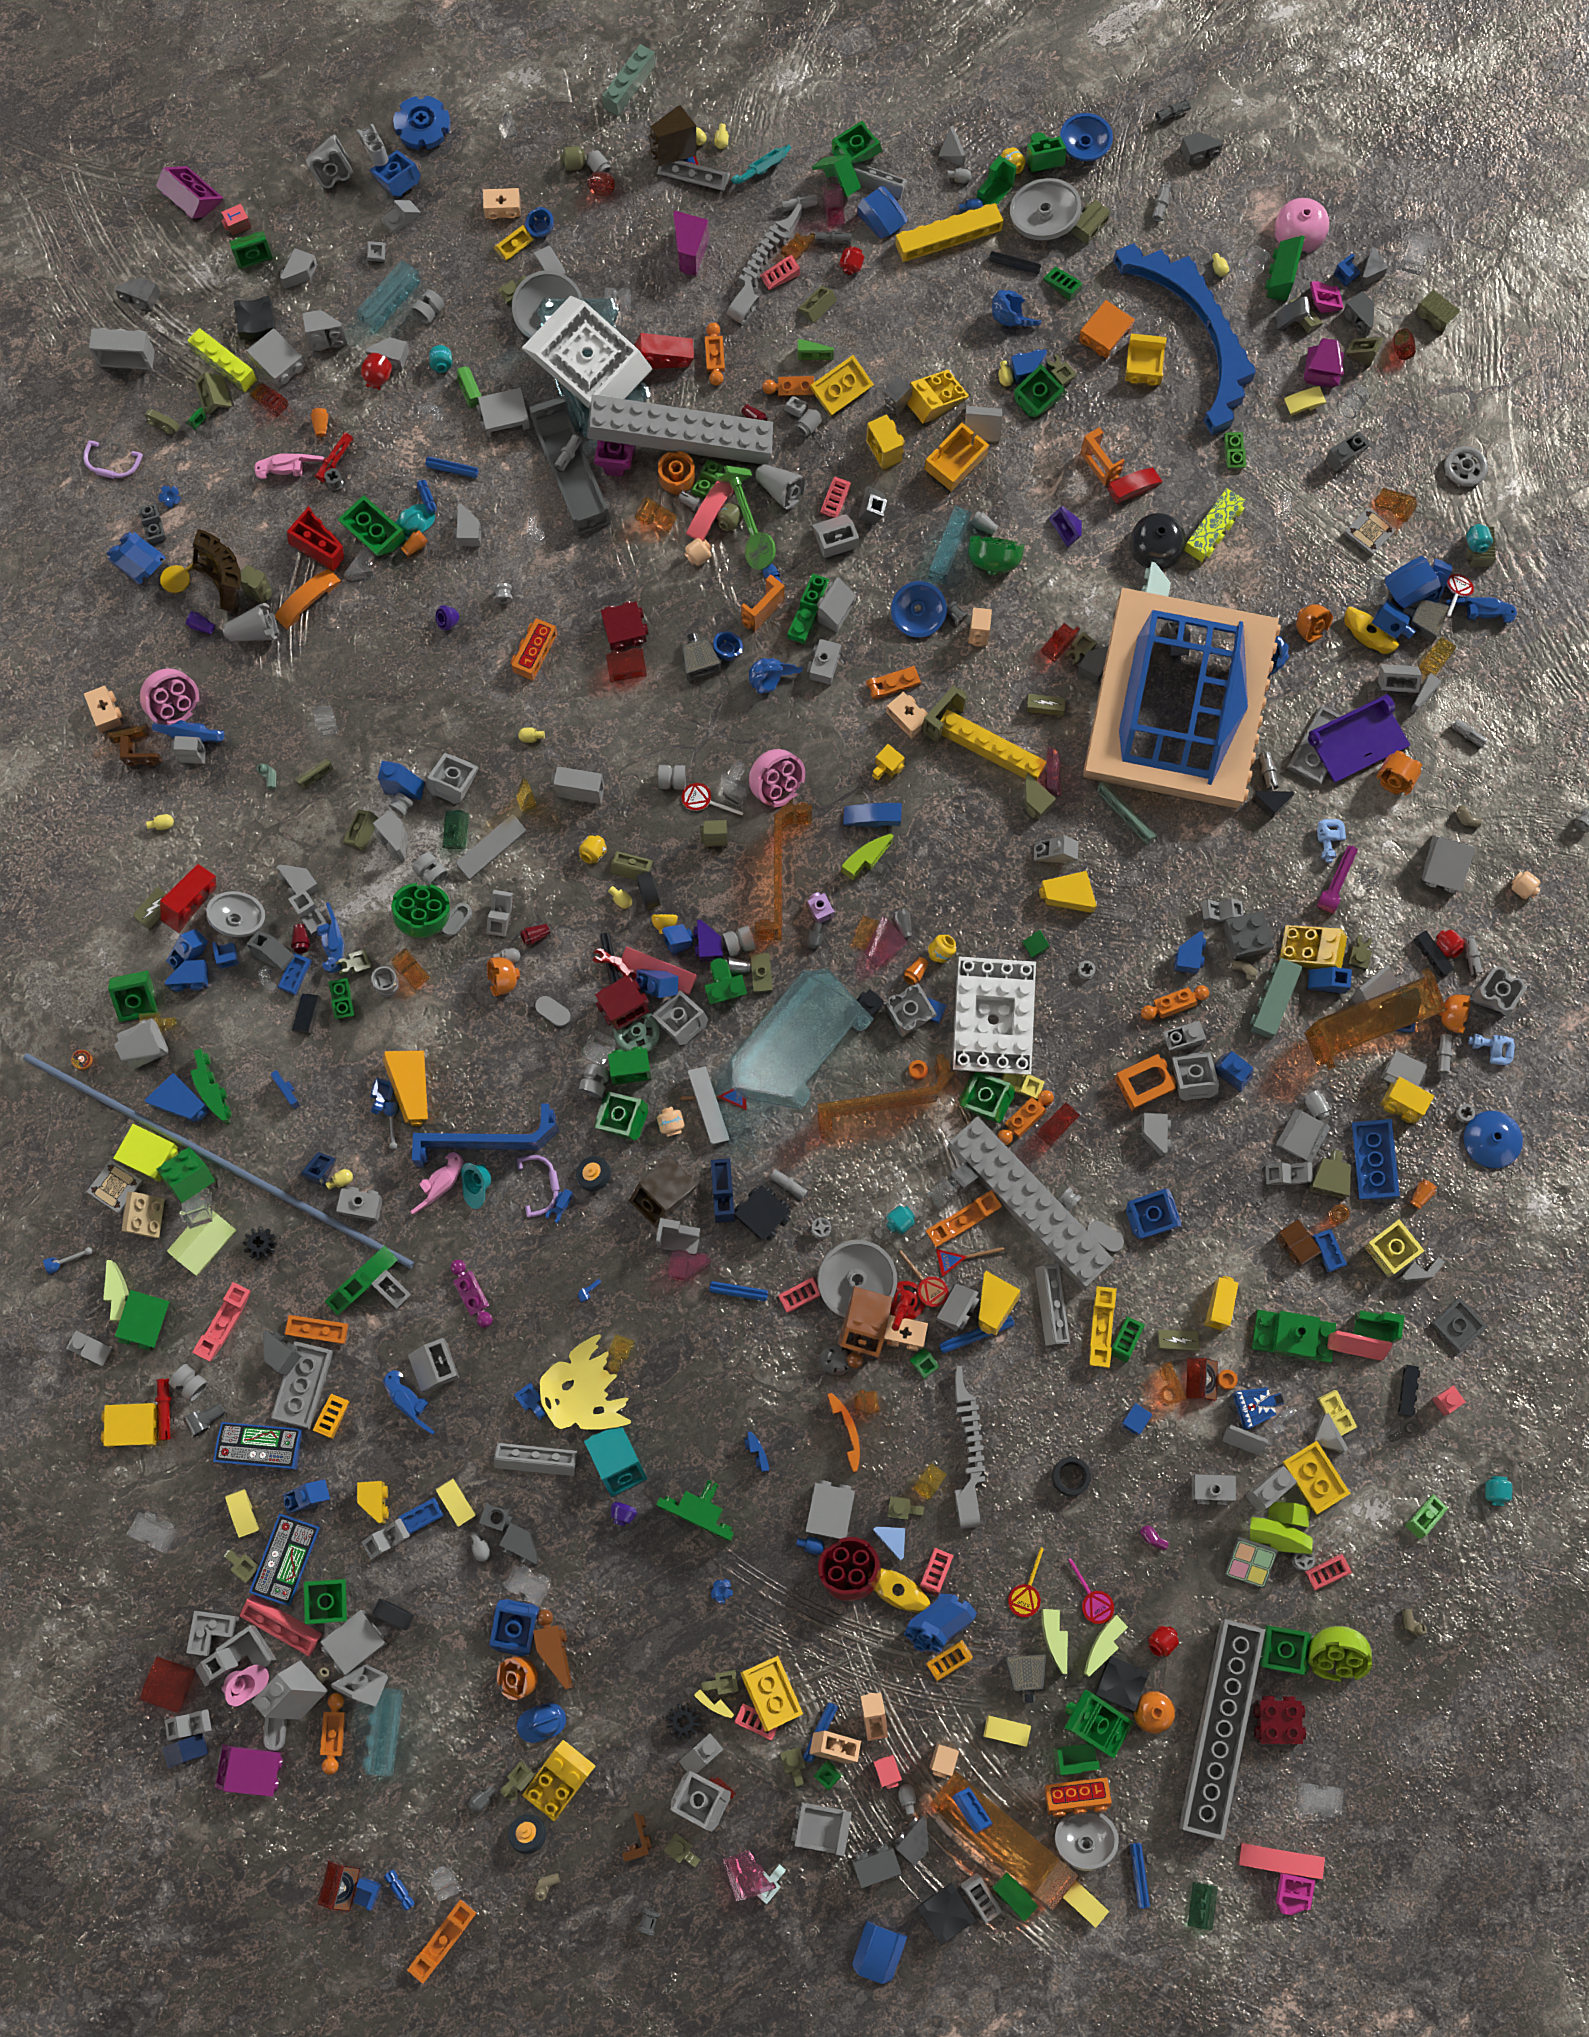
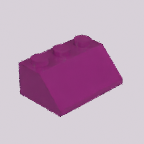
M187 166L164 167L156 184V187L161 190L163 195L169 197L177 207H180L186 212L187 216L193 219L205 217L224 199Z

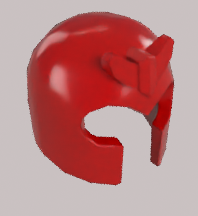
M379 353L367 355L361 366V376L367 383L366 387H372L380 391V386L388 381L393 366L385 356Z

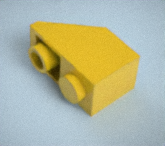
M382 1481L358 1482L357 1503L378 1523L385 1524V1519L389 1517L388 1506H385V1498H388V1486H385V1482Z

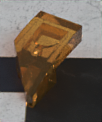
M810 233V236L795 234L794 239H791L781 249L780 254L786 258L792 255L795 261H797L813 242L815 234Z

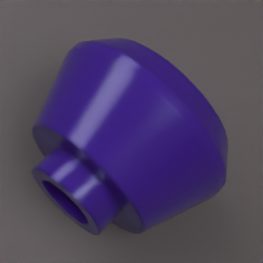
M441 605L435 613L436 623L441 629L448 631L457 625L459 613L453 607Z
M614 1502L610 1506L611 1518L614 1519L613 1523L625 1527V1524H630L637 1515L636 1508Z

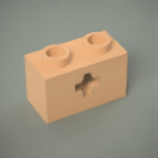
M519 188L484 189L483 209L485 218L521 217Z
M973 608L968 643L975 646L987 645L991 624V609Z
M102 686L84 693L95 725L101 733L122 725L120 718L123 716L119 707L114 705L116 698L113 691H108L106 686Z
M904 692L889 703L886 709V713L911 739L923 729L924 717L928 714L923 708L920 709L916 705L912 696H907Z
M889 1315L884 1338L887 1345L899 1347V1344L907 1346L906 1349L911 1351L923 1349L928 1323L904 1318L900 1329L894 1331L891 1327L895 1316ZM904 1330H908L907 1333L911 1336H907V1338L904 1339L903 1335L899 1333H902Z
M869 1693L861 1696L867 1741L888 1738L882 1694Z
M827 1731L815 1732L812 1737L810 1754L844 1764L858 1762L861 1741Z
M936 1743L929 1767L934 1770L933 1774L945 1779L947 1775L952 1776L959 1751Z

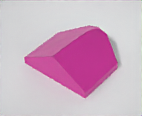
M1318 281L1310 283L1314 304L1320 313L1344 309L1339 287H1332Z
M1281 1873L1276 1897V1904L1282 1914L1294 1915L1304 1910H1310L1316 1880Z

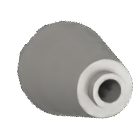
M767 464L759 466L756 470V480L783 508L791 509L799 502L797 499L800 494L803 496L805 493L807 480L800 474Z
M266 603L259 604L226 623L225 628H223L225 638L231 642L277 639V636H275L278 633L277 622L274 614L269 613L267 610L270 608L269 605Z

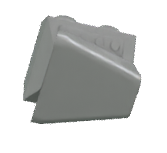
M335 134L330 136L305 159L321 188H331L336 181L347 180L354 173L350 167V158Z
M1494 965L1486 973L1469 1000L1472 1003L1499 1011L1508 1017L1526 991L1527 986L1522 979L1514 978L1508 974L1505 968Z
M152 1018L149 1020L144 1019L136 1026L117 1034L118 1042L115 1044V1048L123 1062L127 1061L133 1069L168 1054L167 1044L157 1023Z

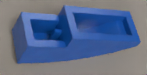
M870 803L845 806L843 826L881 828V825L900 826L902 803Z

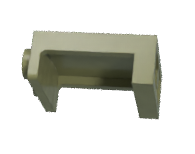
M952 686L924 717L922 732L937 743L942 736L944 725L940 720L947 709L951 711L955 707L961 713L965 711L968 698L966 693L961 688L957 689L955 686Z

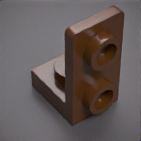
M120 736V759L124 764L128 766H136L137 764L153 766L156 763H162L158 753H135L134 742L128 736Z
M638 1811L633 1814L642 1846L638 1847V1843L627 1846L626 1851L622 1853L624 1862L649 1855V1849L652 1848L650 1837L644 1834L643 1828L646 1827L644 1816L639 1815Z

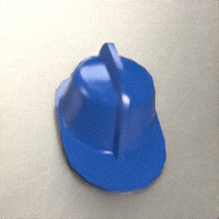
M545 1703L531 1708L519 1717L517 1722L518 1734L523 1740L530 1743L540 1742L556 1736L565 1727V1713L559 1705L554 1703Z

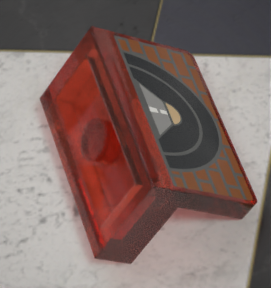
M1187 1358L1186 1399L1217 1400L1218 1361L1207 1358Z
M328 1861L318 1905L332 1910L350 1911L360 1868Z

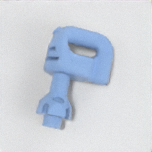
M1324 819L1318 822L1317 837L1318 841L1324 844L1321 859L1325 860L1326 863H1332L1333 859L1337 856L1336 852L1332 849L1331 842L1346 840L1345 826L1341 820ZM1328 827H1337V830H1330Z
M1475 1033L1473 1037L1468 1038V1044H1471L1473 1049H1479L1482 1046L1490 1047L1491 1064L1509 1065L1513 1061L1515 1049L1513 1038L1493 1035L1491 1039H1486L1480 1034ZM1503 1044H1507L1505 1058L1502 1057Z

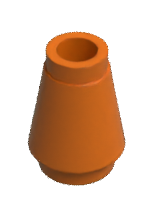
M324 408L312 409L310 416L315 436L324 437L327 432L329 414Z
M418 530L416 533H412L401 549L409 556L425 547L428 540Z
M919 957L918 960L904 971L903 979L905 982L912 986L920 983L929 964L925 958Z
M1423 1179L1422 1182L1418 1183L1410 1203L1416 1208L1421 1209L1436 1193L1437 1187L1430 1181Z

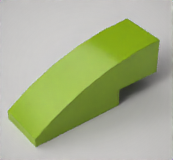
M888 834L879 837L858 849L841 866V872L854 880L864 866L871 871L892 844L894 835Z
M1251 1517L1250 1541L1271 1544V1548L1277 1549L1280 1552L1312 1554L1313 1538L1277 1521Z

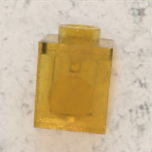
M930 1463L913 1489L921 1496L930 1500L947 1474Z

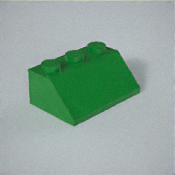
M1305 236L1280 241L1279 247L1274 248L1272 259H1275V261L1271 263L1268 274H1271V278H1267L1264 288L1267 290L1266 297L1287 302L1294 284Z
M365 495L337 519L339 523L376 556L393 552L406 540L403 529Z

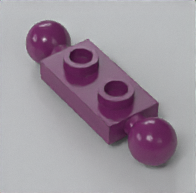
M459 1259L454 1260L450 1265V1270L454 1275H458L459 1278L453 1282L470 1316L477 1314V1324L482 1328L489 1327L493 1319L490 1313L484 1311V1309L489 1307V1304L473 1272L468 1271L465 1273V1263Z

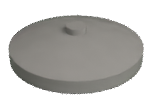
M1054 178L1039 179L1026 184L1015 194L1010 205V216L1013 226L1020 234L1033 240H1051L1063 236L1077 224L1081 215V199L1077 190L1069 183Z
M538 271L529 275L518 285L512 299V313L517 327L523 335L530 339L570 296L583 301L579 288L569 277L556 271Z
M848 1240L833 1247L823 1258L817 1276L818 1289L824 1303L834 1313L845 1318L854 1286L894 1297L897 1287V1272L891 1257L880 1246L866 1240Z

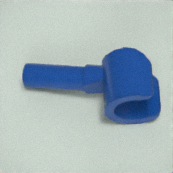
M597 1279L590 1286L578 1292V1298L581 1303L591 1298L588 1292L601 1283L600 1279Z

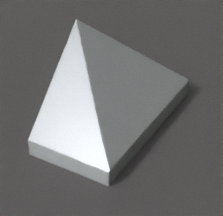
M950 126L938 157L963 166L965 153L954 126Z
M1329 1413L1321 1416L1314 1442L1317 1441L1321 1447L1339 1453L1349 1450Z

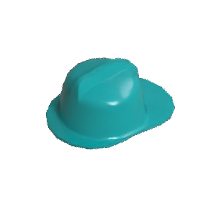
M415 504L409 509L403 510L395 523L403 529L405 538L408 540L413 532L416 533L419 530L423 533L430 528L435 521V513L428 514L424 504Z
M465 1163L461 1169L463 1196L471 1208L478 1209L484 1204L485 1190L491 1184V1176L485 1164L474 1165L472 1163Z

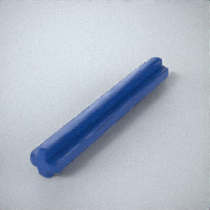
M1011 1316L1007 1317L999 1332L1015 1325ZM980 1328L941 1342L939 1348L942 1353H947L993 1334H987Z

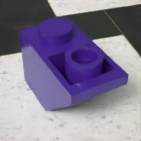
M697 920V926H694V938H698L699 945H695L696 956L700 957V962L713 961L716 958L723 959L721 936L702 920Z

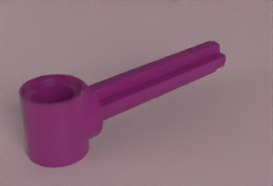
M1347 846L1329 889L1323 891L1316 907L1332 914L1335 913L1341 900L1339 892L1358 852L1355 846Z

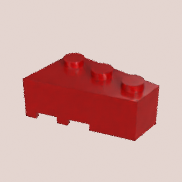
M640 333L634 344L652 369L689 367L694 359L692 338Z
M309 506L286 531L288 544L332 571L345 559L342 544L330 530L326 529L322 521L314 515Z
M197 864L160 900L161 921L177 933H180L207 897L215 891L217 887L216 875L200 864Z

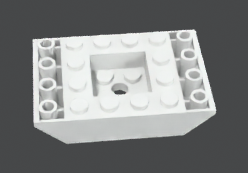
M570 296L522 347L529 356L588 408L592 394L626 399L652 370L644 356L632 343L585 301ZM585 349H589L593 354L591 357H584L582 352Z
M959 957L955 998L953 1070L1031 1075L1036 962ZM989 1016H996L999 1022L995 1025L988 1022Z

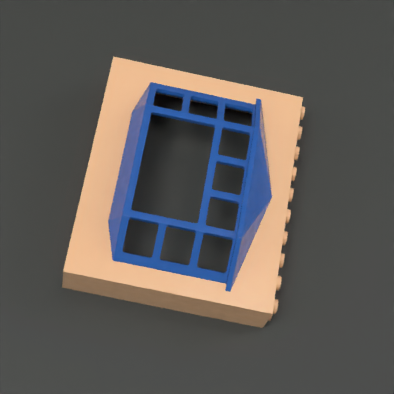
M1122 588L1117 601L1082 778L1238 809L1248 797L1249 790L1246 789V786L1252 777V771H1249L1255 761L1256 753L1253 752V749L1258 744L1259 734H1257V731L1263 721V716H1260V713L1266 705L1267 698L1264 695L1270 685V680L1267 677L1273 669L1274 661H1271L1277 649V643H1274L1280 633L1281 625H1278L1279 618ZM1157 619L1179 623L1177 640L1155 636ZM1185 624L1207 629L1205 645L1183 641ZM1213 630L1235 634L1233 651L1211 646ZM1154 642L1203 652L1187 734L1137 724ZM1209 654L1231 658L1228 680L1211 678L1205 675ZM1204 683L1226 688L1222 710L1200 706ZM1199 712L1220 717L1215 740L1194 735ZM1135 731L1157 735L1151 759L1130 754ZM1164 736L1186 741L1180 764L1158 760ZM1192 742L1214 746L1208 770L1186 765Z

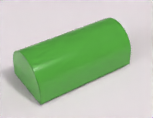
M469 367L458 368L457 381L470 408L476 407V405H479L478 397L482 396Z

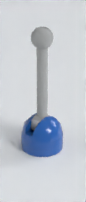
M398 1102L383 1103V1112L389 1116L391 1143L389 1147L392 1150L397 1148L393 1116L398 1113Z
M88 1247L83 1252L61 1260L53 1257L44 1259L43 1263L48 1275L58 1271L60 1264L83 1255H91L93 1250Z

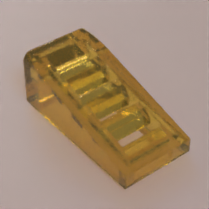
M1441 637L1420 664V671L1427 676L1430 673L1436 676L1452 655L1456 646ZM1435 651L1444 656V659L1436 654ZM1430 658H1433L1434 660H1436V661L1439 662L1440 664L1438 665L1437 663H1435L1434 661H1432ZM1427 663L1433 668H1435V671L1427 667L1425 664Z
M524 778L521 780L516 795L522 812L536 808L533 792L527 779Z

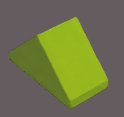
M1274 1502L1269 1506L1268 1520L1309 1528L1310 1507L1287 1502Z

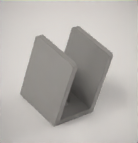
M1395 1051L1390 1056L1380 1079L1392 1084L1400 1076L1419 1086L1427 1065Z

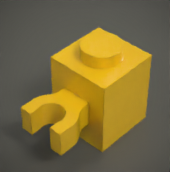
M887 744L875 757V764L878 767L873 770L872 777L878 781L885 772L891 777L896 773L899 774L905 767V757Z

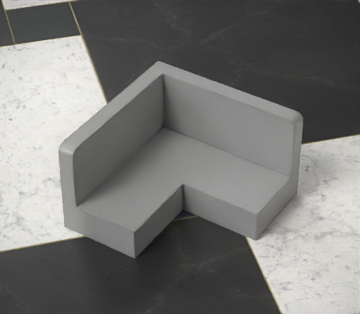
M660 1218L656 1238L657 1248L695 1255L701 1233L700 1228L680 1225V1221Z
M194 1611L186 1653L209 1656L212 1635L233 1637L235 1623L239 1621L240 1617Z
M249 1625L215 1649L217 1652L229 1647L237 1663L248 1656L253 1665H262L265 1668L277 1660L255 1625Z

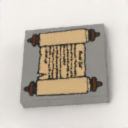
M1367 507L1347 528L1344 534L1370 556H1373L1395 533L1396 528L1370 507Z
M110 1159L87 1190V1193L120 1214L125 1208L127 1192H137L143 1181Z

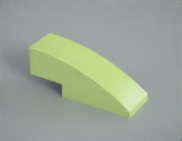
M107 1260L104 1300L111 1303L110 1320L119 1323L129 1293L117 1264Z
M1041 1609L1042 1627L1048 1651L1060 1674H1067L1068 1631H1059L1060 1610Z
M1114 1615L1105 1624L1091 1647L1084 1674L1087 1677L1094 1673L1119 1648L1113 1641L1128 1627L1117 1615Z

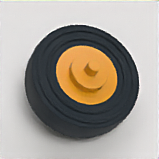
M590 1156L584 1159L576 1170L577 1182L588 1191L602 1189L611 1177V1168L608 1162L599 1156Z
M524 1814L516 1818L508 1831V1839L511 1846L522 1854H532L538 1851L543 1846L547 1835L546 1827L542 1820L532 1814Z

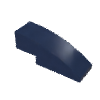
M730 1158L711 1160L715 1223L735 1221Z

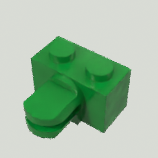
M1041 132L1031 135V142L1027 144L1026 162L1031 172L1065 165L1066 146L1061 136L1050 139V137H1046Z
M716 958L710 963L713 982L704 984L709 1004L747 994L743 976L741 974L732 976L728 962L725 959Z

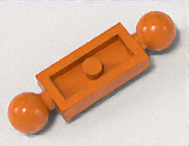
M712 322L706 327V332L709 335L705 336L707 372H712L709 376L710 383L718 386L722 384L724 379L721 372H725L723 336H718L720 334V326Z
M814 376L778 377V383L769 379L763 382L762 390L766 394H772L775 390H778V396L815 395L809 387L814 383Z
M1200 985L1195 988L1194 992H1191L1190 988L1187 987L1153 1000L1154 1007L1151 1005L1144 1006L1141 1010V1016L1143 1019L1150 1021L1159 1013L1161 1019L1192 1008L1197 1006L1196 999L1203 1001L1208 998L1209 989L1204 985Z
M1042 1091L1039 1094L1038 1101L1031 1097L1005 1122V1126L1008 1129L1001 1130L997 1137L1005 1145L1012 1142L1014 1134L1020 1138L1046 1113V1109L1043 1106L1050 1105L1054 1101V1095L1051 1091Z
M333 1693L328 1697L327 1704L331 1708V1712H324L320 1755H327V1759L322 1763V1770L327 1775L337 1772L339 1765L335 1756H342L346 1712H339V1709L344 1704V1698L339 1693Z

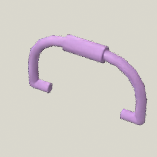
M89 440L84 450L83 460L87 468L95 472L96 475L115 479L124 478L134 473L140 464L143 454L132 451L131 455L137 456L135 464L124 473L95 468L89 463L88 454L91 446L98 447L99 442Z
M539 1155L517 1158L518 1170L523 1169L522 1162L539 1160L543 1162L550 1171L548 1173L553 1199L546 1208L539 1211L531 1212L530 1206H525L527 1217L539 1216L552 1209L556 1204L555 1200L560 1190L557 1173L554 1171L552 1164L546 1158Z

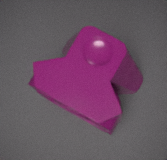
M1322 338L1319 345L1308 347L1304 372L1306 383L1330 388L1339 386L1340 377L1344 374V353L1340 351L1339 341Z
M598 440L594 464L602 467L606 475L621 477L625 469L631 466L632 455L636 445Z

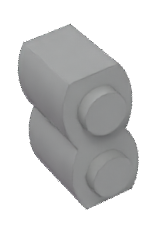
M175 736V740L171 742V750L175 753L180 763L205 764L206 748L199 737Z

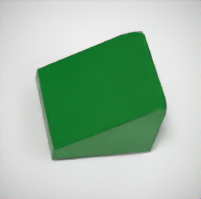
M199 407L185 421L194 430L206 419L203 408Z
M1041 930L1022 941L1031 958L1049 948V944Z
M925 1348L909 1359L923 1379L939 1368L930 1352Z

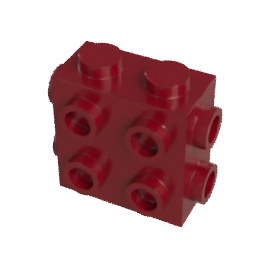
M628 601L619 606H608L600 610L611 651H621L626 647L640 646L647 642L646 635H649L647 624L642 623L644 613L642 607L638 608L637 601Z
M628 975L594 994L598 1001L595 1005L600 1013L604 1012L606 1014L603 1017L608 1026L613 1025L616 1031L650 1012L647 1004H649L647 997L644 993H639L641 989L636 980L631 981Z
M1262 1696V1700H1256V1704L1253 1706L1254 1717H1257V1726H1254V1737L1258 1739V1743L1303 1744V1740L1306 1739V1728L1303 1727L1302 1718H1305V1706L1302 1705V1701H1296L1295 1696H1283V1700H1275V1696Z

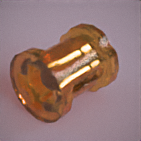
M1338 1204L1329 1211V1221L1334 1225L1342 1224L1349 1218L1350 1211L1347 1206ZM1337 1211L1341 1212V1213H1340L1341 1218H1338V1217H1337V1216H1338V1214L1336 1213Z

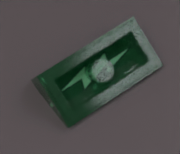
M460 809L445 813L442 848L466 849L469 814Z
M1193 1882L1187 1926L1213 1930L1218 1886Z

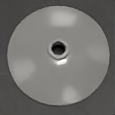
M230 891L220 893L210 900L206 909V917L209 924L216 931L231 937H246L262 928L265 921V910L262 904L251 895Z
M1086 1810L1087 1813L1081 1815H1074V1812H1071L1060 1821L1055 1833V1845L1060 1857L1068 1865L1083 1871H1094L1105 1867L1114 1859L1118 1850L1119 1838L1114 1824L1105 1815L1094 1810ZM1083 1845H1089L1090 1848L1085 1849Z

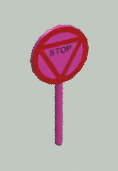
M1069 1558L1068 1562L1087 1592L1082 1602L1084 1616L1094 1624L1107 1622L1114 1613L1112 1598L1103 1591L1091 1592L1073 1560Z

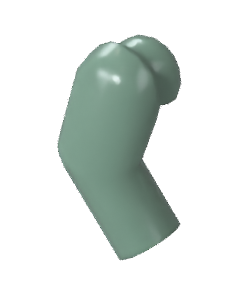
M258 764L256 770L267 779L266 788L276 789V771L267 764Z

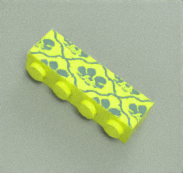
M199 328L187 340L193 353L244 393L257 381L252 368Z
M1226 488L1188 540L1184 551L1201 562L1206 557L1210 558L1215 550L1213 548L1215 544H1220L1223 540L1225 530L1229 531L1235 523L1233 519L1236 516L1240 517L1244 511L1243 504L1245 499Z

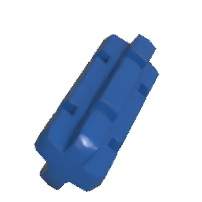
M426 480L418 481L417 488L420 491L427 513H435L437 507L433 502L434 499L430 489L427 487Z
M391 1870L384 1875L387 1883H390L391 1890L398 1901L402 1902L401 1906L406 1911L414 1906V1901L408 1896L409 1893L401 1880L397 1879L398 1875L395 1870Z

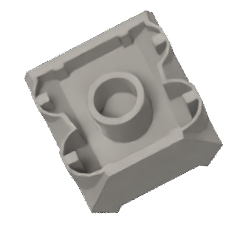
M918 983L908 987L899 995L891 996L889 1001L884 1003L886 1012L902 1037L937 1016Z
M1295 1109L1276 1146L1305 1162L1311 1163L1330 1127L1327 1123H1323L1308 1115L1303 1110Z

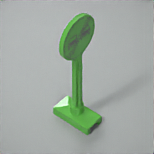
M725 466L726 473H715V480L730 483L732 489H734L750 533V538L745 547L746 560L752 568L762 570L772 564L776 548L771 536L757 531L741 487L742 482L752 476L751 471L745 468Z

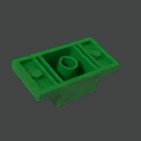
M1256 1310L1251 1350L1332 1363L1333 1350L1327 1348L1328 1336L1336 1331L1337 1323L1321 1321L1320 1317L1286 1311L1275 1313Z
M707 1480L701 1495L698 1497L685 1491L679 1506H677L676 1500L665 1496L664 1499L659 1498L656 1504L658 1508L732 1542L735 1535L731 1532L732 1527L722 1522L720 1526L717 1525L723 1509L711 1502L719 1487L718 1484L714 1483L711 1490H709L712 1481Z
M1087 1690L1083 1692L1077 1705L1069 1702L1065 1708V1713L1070 1715V1718L1064 1728L1114 1759L1133 1721Z

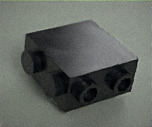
M761 1185L759 1188L755 1187L748 1194L750 1198L745 1203L742 1201L735 1208V1218L765 1243L767 1240L772 1241L777 1235L776 1230L780 1226L784 1227L790 1221L791 1211L789 1210L790 1206L784 1200L779 1201L774 1197L776 1194L768 1186L764 1188Z

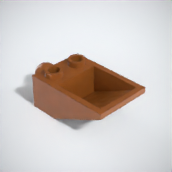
M854 1286L837 1343L841 1347L854 1350L847 1357V1363L850 1367L858 1368L862 1365L863 1357L861 1352L879 1357L885 1338L893 1297ZM849 1333L853 1335L851 1340H847ZM867 1339L872 1340V1343L869 1346L865 1345Z
M543 1609L537 1614V1622L543 1628L533 1630L537 1653L565 1689L573 1688L564 1642L567 1641L566 1631L561 1629L560 1625L551 1626L553 1614L551 1611Z

